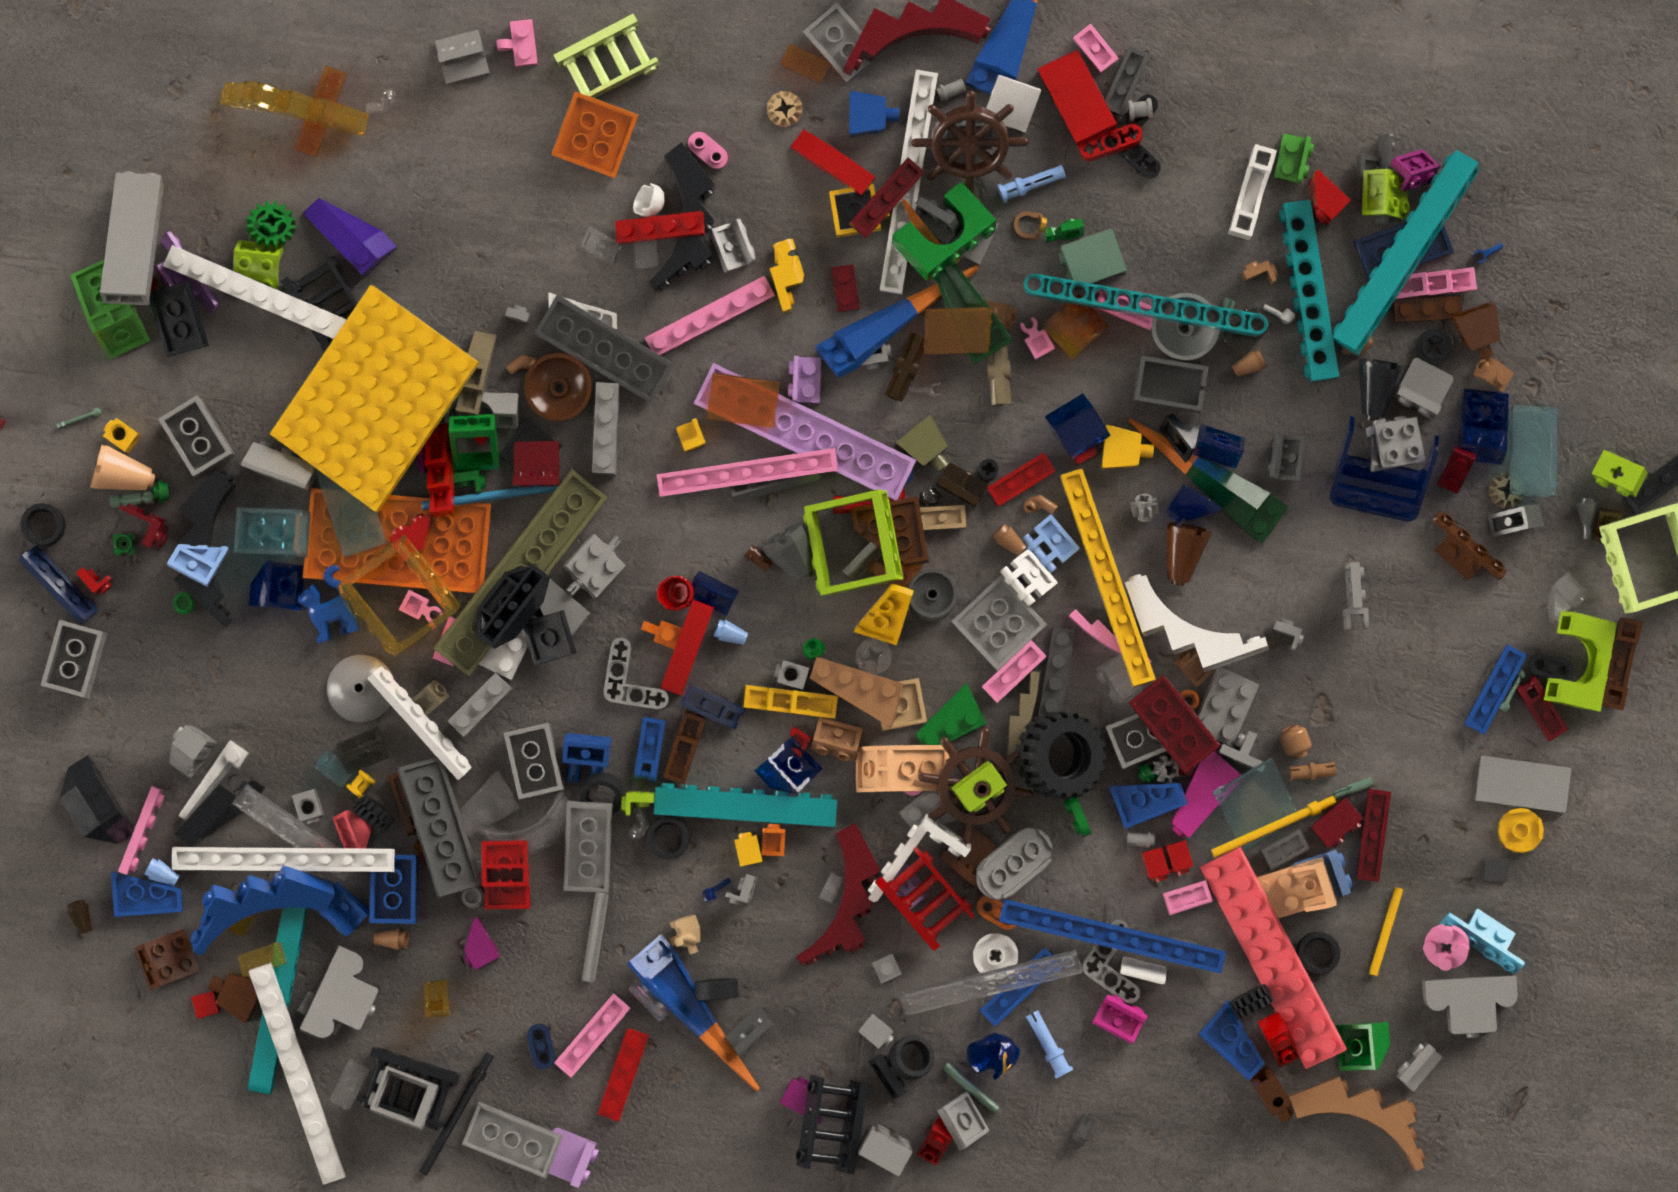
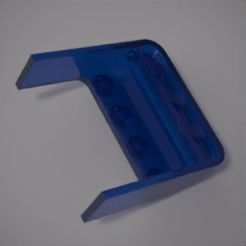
M1350 416L1336 462L1330 490V501L1335 506L1405 522L1415 520L1419 515L1439 452V436H1434L1425 467L1422 470L1396 467L1372 472L1370 471L1371 460L1347 454L1354 433L1355 417Z

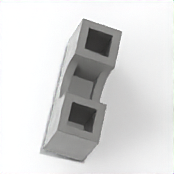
M495 673L448 722L466 738L482 722V719L514 689L498 673Z

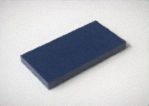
M1407 222L1353 241L1368 282L1371 279L1370 274L1376 266L1379 267L1383 261L1382 256L1385 250L1393 246L1395 235L1400 229H1404ZM1445 226L1442 227L1418 266L1454 253Z

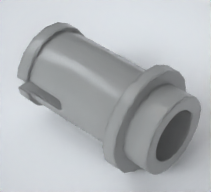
M961 78L945 86L941 84L939 85L940 88L936 89L940 101L945 100L946 102L948 98L966 92V87Z
M1128 832V847H1147V850L1154 848L1155 834H1151V832H1148V834Z

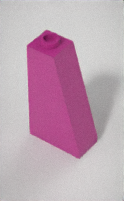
M1215 751L1197 764L1184 792L1188 804L1177 808L1170 822L1174 826L1172 830L1181 838L1184 835L1190 838L1243 777Z

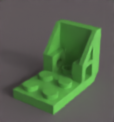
M103 259L70 276L94 336L109 359H112L151 340L134 305L103 303L100 295Z

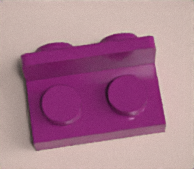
M1424 149L1394 157L1390 164L1400 176L1405 178L1400 187L1402 191L1431 184L1433 177L1440 168V165Z

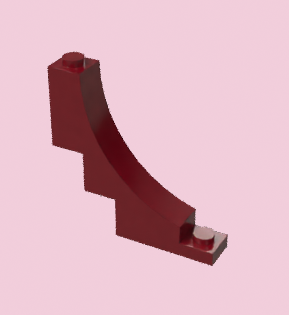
M939 0L933 13L908 1L899 20L874 8L844 66L843 72L851 76L853 70H859L864 59L872 62L880 53L892 45L920 35L945 34L964 38L978 44L981 38L986 39L991 29L988 26L991 18L955 0Z

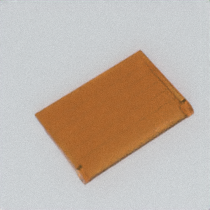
M992 308L926 309L924 354L989 353Z
M713 373L706 419L774 428L780 382Z

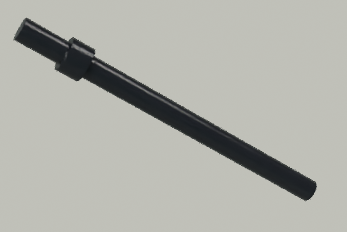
M486 1052L479 1066L473 1070L471 1074L473 1076L419 1170L423 1175H428L480 1081L485 1079L486 1071L494 1055Z

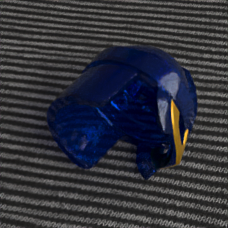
M991 1033L969 1044L967 1048V1060L973 1072L979 1074L992 1068L995 1071L993 1075L994 1080L1010 1070L1017 1063L1020 1056V1048L1016 1046L1014 1041L1006 1035Z

